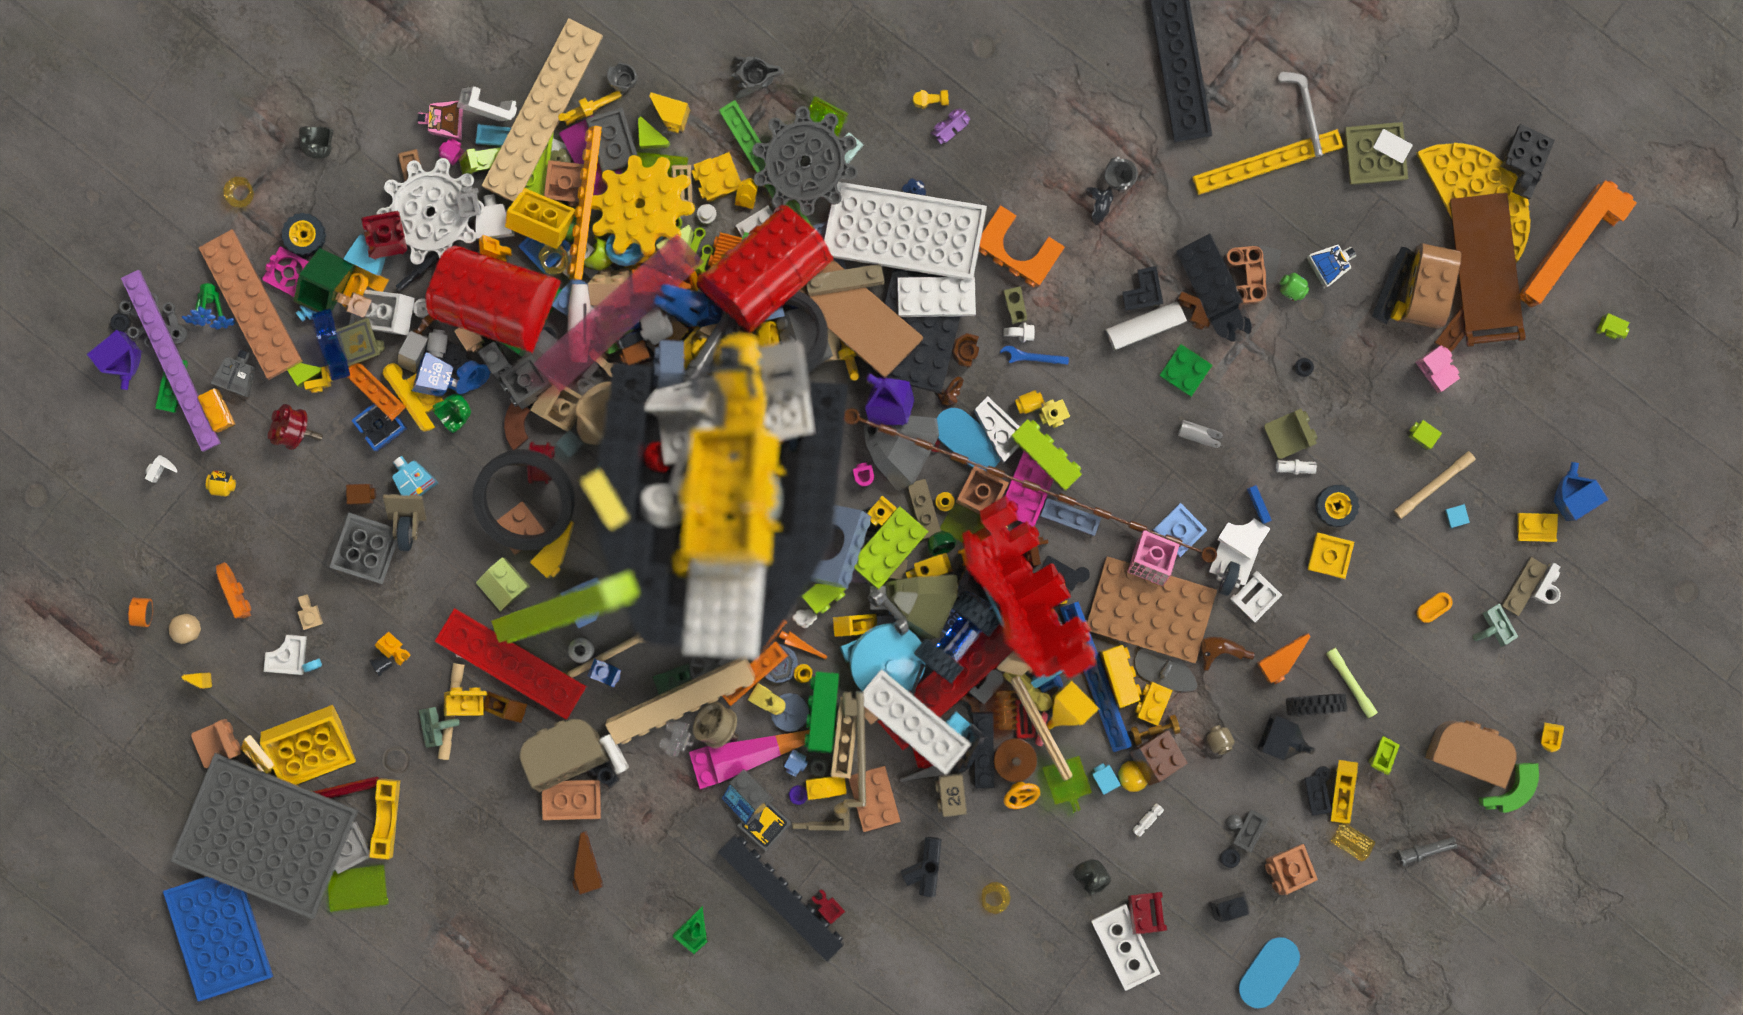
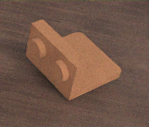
M227 719L220 720L191 735L205 768H209L215 753L224 755L229 759L241 755L240 744L235 740L232 725Z

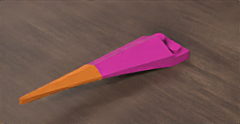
M810 730L731 742L719 748L706 746L690 751L689 755L699 788L702 789L721 783L738 775L743 769L746 771L805 745L806 734H810Z

